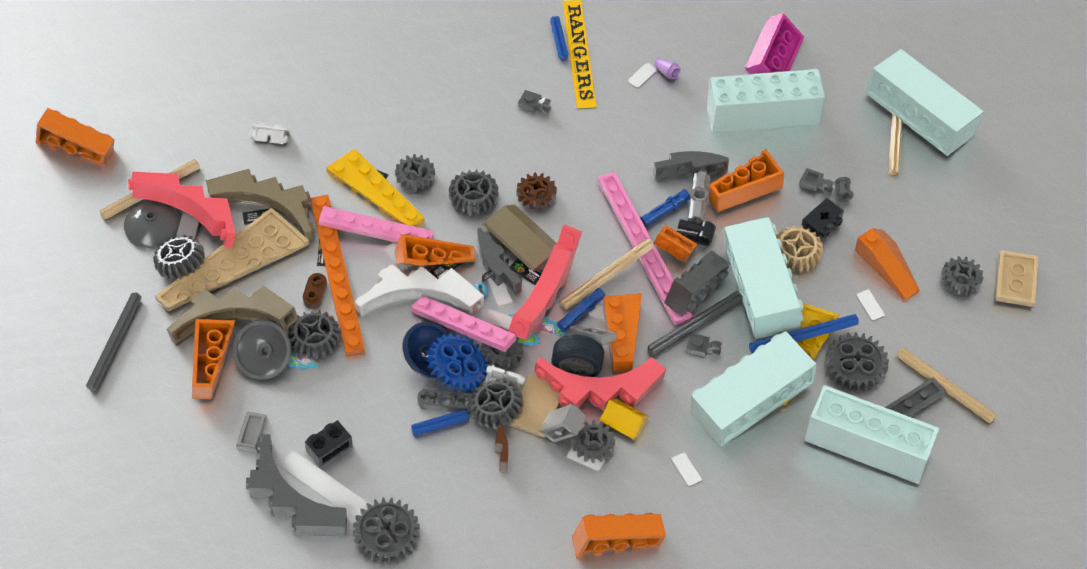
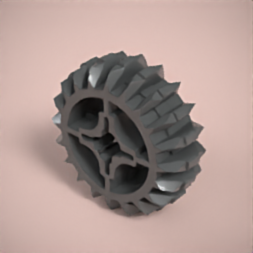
M468 169L467 173L462 171L460 175L455 176V180H451L449 186V199L452 206H456L457 211L462 210L463 214L469 212L470 216L473 213L479 216L481 211L486 214L487 209L492 210L493 205H496L499 197L495 178H491L490 174L485 175L484 170L480 173L477 169L474 172ZM484 189L488 191L486 195L483 193ZM461 190L464 191L463 195L459 193Z
M186 235L182 237L177 236L175 239L170 238V241L164 242L163 246H158V250L154 252L155 256H153L156 271H158L161 277L166 279L172 278V280L178 277L182 279L183 276L188 277V274L195 273V270L200 269V265L204 263L203 259H205L202 244H200L197 238L187 237Z
M312 309L309 314L303 311L302 317L297 315L299 319L288 328L291 348L294 349L295 353H299L301 357L307 355L308 359L311 356H315L318 359L319 355L325 358L326 352L332 354V348L337 349L341 332L339 324L335 321L333 315L329 316L327 311L321 314L320 310L314 313ZM324 328L329 331V335L325 334ZM300 334L304 336V341L299 338Z
M497 378L495 382L488 380V384L481 383V388H475L476 393L471 394V414L476 422H479L481 426L486 425L488 429L492 425L495 429H497L498 425L505 427L506 423L512 425V419H518V414L522 413L523 396L517 385L514 386L512 381L507 383L503 379L500 382Z

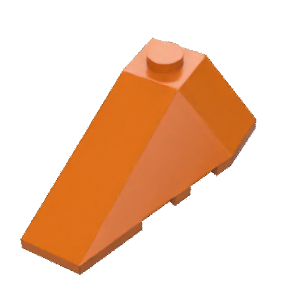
M871 228L858 237L855 251L904 301L920 291L897 243L884 230Z
M401 234L395 248V257L398 264L425 266L474 262L475 252L474 246Z

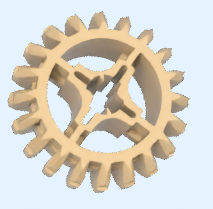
M794 225L791 229L787 226L785 230L781 229L779 234L776 235V239L779 238L781 241V253L786 255V267L790 268L792 273L795 270L801 273L803 269L808 272L810 268L814 269L816 264L820 262L823 254V243H821L820 237H816V232H810V228L805 230L803 226L797 228Z

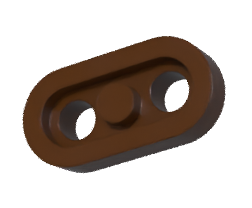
M314 273L307 280L302 298L303 304L309 309L318 308L322 304L327 288V279L323 274Z

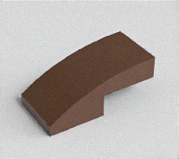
M498 425L495 453H501L499 471L507 472L508 441L503 427Z

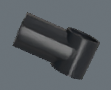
M682 219L679 220L677 228L678 233L689 239H694L702 246L711 245L716 226L709 221H703L699 224Z

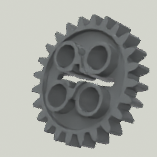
M849 332L846 338L840 335L839 340L833 339V343L829 344L828 350H826L824 362L827 364L826 370L830 371V377L836 376L834 382L842 381L841 387L848 384L849 390L852 386H855L857 391H859L860 386L864 390H867L868 385L874 388L875 382L880 384L881 379L885 378L889 367L888 353L883 352L884 346L878 347V340L872 342L873 336L866 339L865 333L861 337H858L857 332L854 333L853 337H851Z
M382 497L381 503L374 499L373 506L366 503L367 510L361 508V515L355 516L357 521L353 523V528L355 529L353 530V536L356 537L354 538L355 544H359V551L364 550L365 557L371 554L372 561L376 557H379L380 563H382L384 558H387L388 563H390L391 557L399 561L400 554L406 557V550L413 551L411 544L417 545L416 538L420 537V533L417 531L420 529V524L417 523L418 516H413V509L408 511V504L401 506L400 499L396 504L393 503L392 497L389 502H386L385 498ZM387 514H391L394 516L391 519L384 518V516ZM369 526L377 527L375 530L367 529ZM400 529L406 531L404 534L396 533V531ZM381 541L389 542L386 546L379 545Z

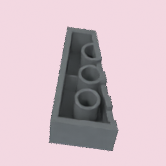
M714 251L709 252L700 259L698 264L692 265L688 272H683L680 279L678 277L674 279L664 304L682 317L687 312L691 313L696 307L697 302H702L705 299L709 290L712 292L720 280H725L729 274L727 270L730 263Z

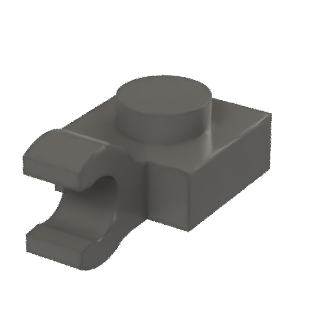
M525 90L518 101V107L531 112L539 109L548 113L551 109V106H549L551 100L542 98L540 94Z
M806 168L799 181V186L813 191H817L820 188L822 192L830 195L834 182L823 179V173Z
M691 333L686 353L705 357L706 353L720 356L722 342H710V337Z

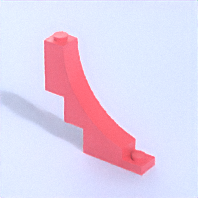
M132 173V179H128V190H131L132 198L153 200L178 208L197 219L212 236H220V240H223L225 248L233 247L235 230L227 198H207L204 195L203 186L180 185L178 174Z
M566 224L563 225L558 243L554 245L536 286L523 306L513 315L508 332L526 340L541 329L546 311L554 305L559 288L567 282L583 231Z

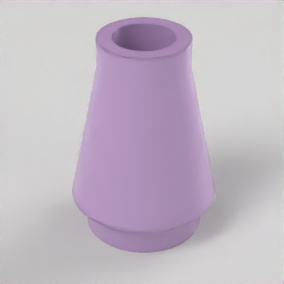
M660 57L654 62V67L668 79H676L679 76L681 68L677 63Z

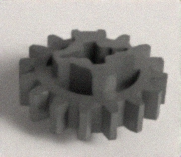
M413 154V158L407 155L406 160L400 159V164H396L395 177L397 183L401 182L402 188L407 186L408 191L411 188L417 191L419 187L424 190V185L431 186L430 181H434V163H430L429 158L424 160L423 155H420L419 158L416 157V154Z
M957 256L956 260L950 258L949 262H945L941 272V280L945 281L944 286H950L951 292L954 289L957 290L958 295L961 291L965 295H967L968 291L974 293L975 289L980 288L984 278L982 276L983 270H979L980 264L974 265L975 260L968 261L966 256L964 260H961L960 256Z
M516 337V341L506 352L482 343L481 355L486 356V362L491 360V365L498 364L499 368L505 365L508 369L510 364L515 367L517 362L521 361L524 349H522L523 343H518L519 338Z
M593 420L592 424L589 425L586 421L584 422V427L572 438L573 452L577 451L578 458L584 456L585 462L588 458L591 459L592 463L595 462V459L602 462L603 456L609 458L610 452L613 453L614 432H609V426L604 428L603 422L596 425L595 420Z

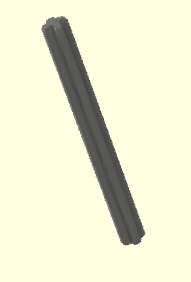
M735 291L648 345V352L652 356L661 352L741 302L742 295Z
M131 293L86 384L89 390H97L142 299L139 293Z

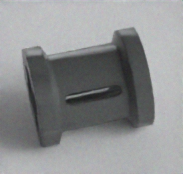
M840 177L834 181L839 201H848L854 196L850 189L851 180L848 177Z

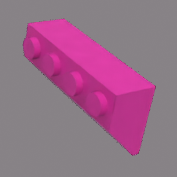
M784 13L767 19L745 67L749 74L786 72L790 70L804 36Z

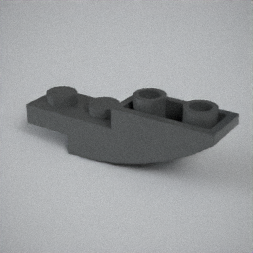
M700 151L670 153L669 160L654 162L653 175L655 179L674 175H684L686 173H691L692 178H694V173L699 171L706 172L708 175L721 174L728 171L729 158L719 154Z
M478 228V251L486 272L491 269L493 274L490 275V278L497 286L504 283L517 295L522 291L520 275L514 273L510 269L509 264L504 261L503 248L492 240L488 232Z

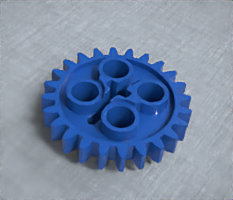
M449 333L447 337L443 334L441 338H437L429 347L430 349L427 352L429 356L426 361L430 362L428 368L433 369L431 375L438 376L436 381L442 380L443 387L448 384L449 390L455 387L456 391L459 392L462 388L464 393L468 389L473 391L475 387L478 388L484 382L488 374L486 369L489 364L485 363L486 357L481 355L482 350H478L480 345L474 346L473 339L467 341L466 335L460 338L459 333L455 337H453L452 333Z

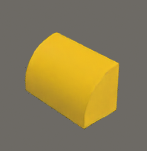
M613 398L608 401L599 421L635 439L644 428L649 416L617 398Z

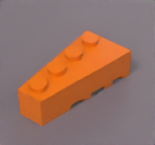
M48 107L37 123L35 143L39 145L47 143L50 144L49 148L56 150L59 147L64 149L67 154L73 155L77 153L80 154L81 158L104 165L114 148L115 139L110 135L96 131L93 127L79 123L76 119L62 115L59 111Z
M767 149L761 152L760 156H754L749 159V163L744 166H738L733 173H727L710 184L709 201L715 210L720 212L783 188L784 172Z
M642 293L604 296L603 313L605 327L608 331L616 332V340L608 342L612 374H623L633 369Z
M628 513L625 515L607 514L605 516L590 514L582 517L572 535L576 558L584 557L583 553L593 552L595 556L602 555V551L613 549L615 553L622 552L632 546L633 550L660 546L666 534L661 514L645 513L643 515H634Z

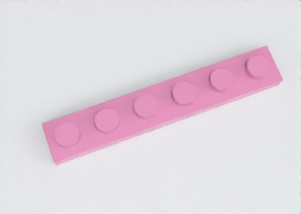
M323 206L319 219V225L396 243H398L401 234L432 239L434 233L432 230Z
M424 295L411 306L412 313L503 352H506L516 341L515 334Z

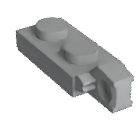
M570 326L571 335L588 336L600 343L601 346L608 345V342L616 340V332L591 326Z

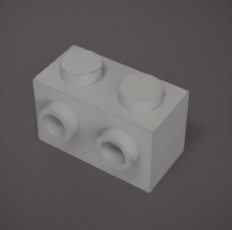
M572 404L550 411L540 432L554 443L576 436L583 428V421L586 415L577 406Z

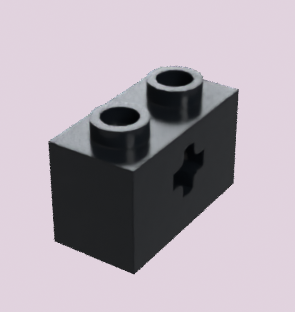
M826 198L802 219L801 226L805 230L810 228L811 233L816 232V237L825 239L829 236L832 229L838 228L842 224L844 210Z

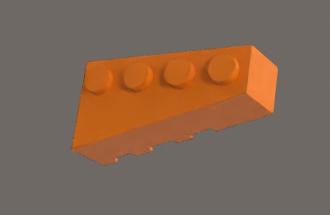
M195 320L192 399L213 398L235 333V321Z

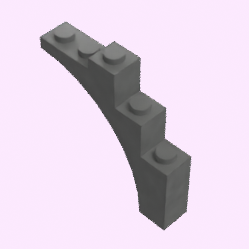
M262 434V442H258L260 460H256V470H250V477L246 478V490L250 491V496L269 498V508H272L273 516H292V527H295L297 535L346 536V508L332 507L314 502L293 489L281 476L274 463L271 435Z

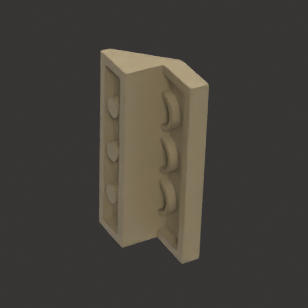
M516 205L503 206L483 223V226L532 271L544 270L552 249L557 243Z

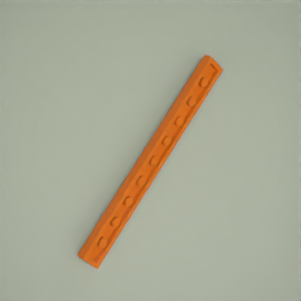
M329 195L312 197L311 207L346 357L365 353V347L337 229L319 225L323 206L331 207Z

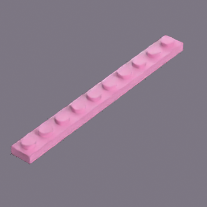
M612 172L599 176L598 183L632 247L635 248L648 238L652 241L616 173ZM654 245V248L641 256L639 260L674 326L689 321L693 318V315L687 312L682 317L664 304L674 280Z

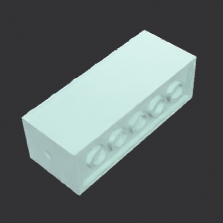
M902 49L873 68L865 92L890 113L896 114L903 123L946 156L975 136L984 113L982 109Z
M818 69L710 77L707 109L712 133L819 125L825 96Z
M769 217L724 227L725 250L739 292L742 295V301L755 340L782 334L785 331L791 332L801 329V321H803L801 310H803L802 300L796 296L798 295L797 286L795 283L792 284V272L790 268L786 267L787 259L785 253H781V241L779 238L776 239L777 231L775 224H771Z
M786 331L782 334H777L766 345H760L753 354L744 356L734 367H728L722 375L712 378L703 388L696 389L691 395V414L716 443L723 447L779 408L785 401L812 385L815 379L816 363Z
M824 385L810 416L805 441L919 484L939 428Z

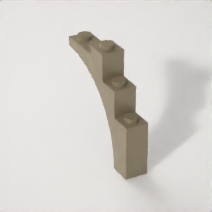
M249 169L206 180L210 198H227L228 203L242 202L273 208L290 220L309 242L313 241L312 234L315 233L313 223L308 221L310 218L308 210H310L309 202H311L309 191L305 192L303 185L284 190L282 183L278 184L276 177L257 182L255 175H251Z
M265 286L260 287L250 297H247L233 287L220 299L204 288L190 300L193 307L187 310L166 330L172 342L177 345L189 335L195 333L196 319L269 321L279 325L286 331L299 318L294 306Z

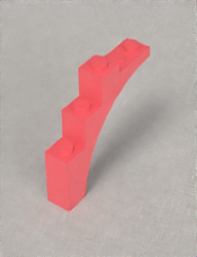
M542 357L536 361L534 367L536 376L541 380H545L553 391L560 393L558 402L561 407L572 404L579 408L589 399L592 405L599 407L602 411L605 410L610 399L617 398L618 396L622 402L634 408L664 378L667 370L652 357L641 366L627 373L600 378L568 373L553 366Z

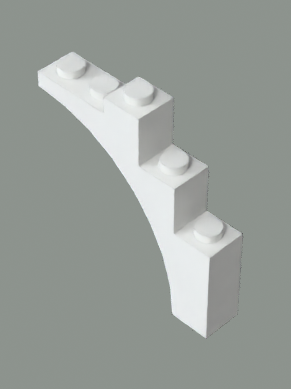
M391 264L379 272L378 284H374L366 294L357 298L355 309L356 313L362 317L371 310L386 303L402 299H419L424 295L435 301L451 305L472 316L484 306V295L452 268L442 273L437 279L423 266L413 270L407 277Z

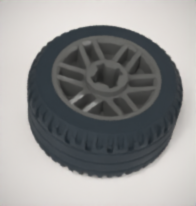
M566 335L555 342L551 363L553 366L568 373L584 377H595L600 374L603 368L604 349L600 343L588 336Z

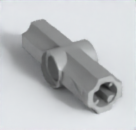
M699 171L694 173L688 221L699 224L705 220L710 175L706 172Z

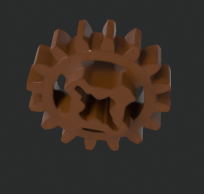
M534 172L533 176L527 174L526 179L521 178V183H517L516 196H518L519 202L523 201L524 207L529 205V209H532L534 206L539 210L540 206L546 209L547 203L552 205L553 200L556 199L557 187L555 186V181H550V176L544 178V173H541L540 176H537L536 172Z

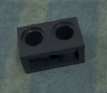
M338 420L327 424L323 430L317 434L310 435L305 441L306 452L319 468L353 447L352 436Z

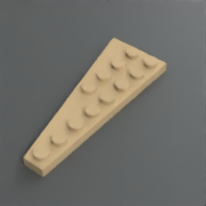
M270 208L235 235L232 248H225L224 244L203 259L204 263L200 265V269L195 270V273L188 274V277L183 276L182 279L178 278L155 296L156 301L169 312L190 302L204 288L209 292L214 291L308 246L309 240L273 208Z

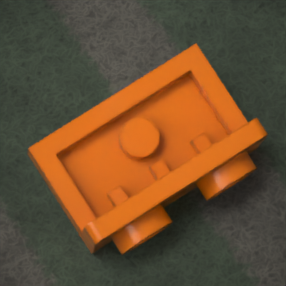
M666 224L653 242L661 250L668 252L686 263L697 246L695 242Z

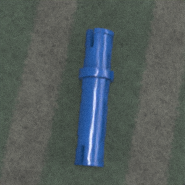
M683 189L673 197H668L664 203L641 216L640 219L644 226L648 227L672 210H677L681 204L690 200L691 196L686 189Z
M597 288L591 295L584 297L577 307L557 322V327L562 332L567 331L583 315L595 309V306L606 296L604 291Z

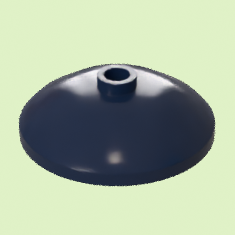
M421 322L412 326L403 338L402 349L405 360L413 371L425 378L436 379L437 375H431L433 369L428 368L430 362L426 361L429 356L427 352L437 338H441L443 334L447 337L449 333L441 326L431 322Z

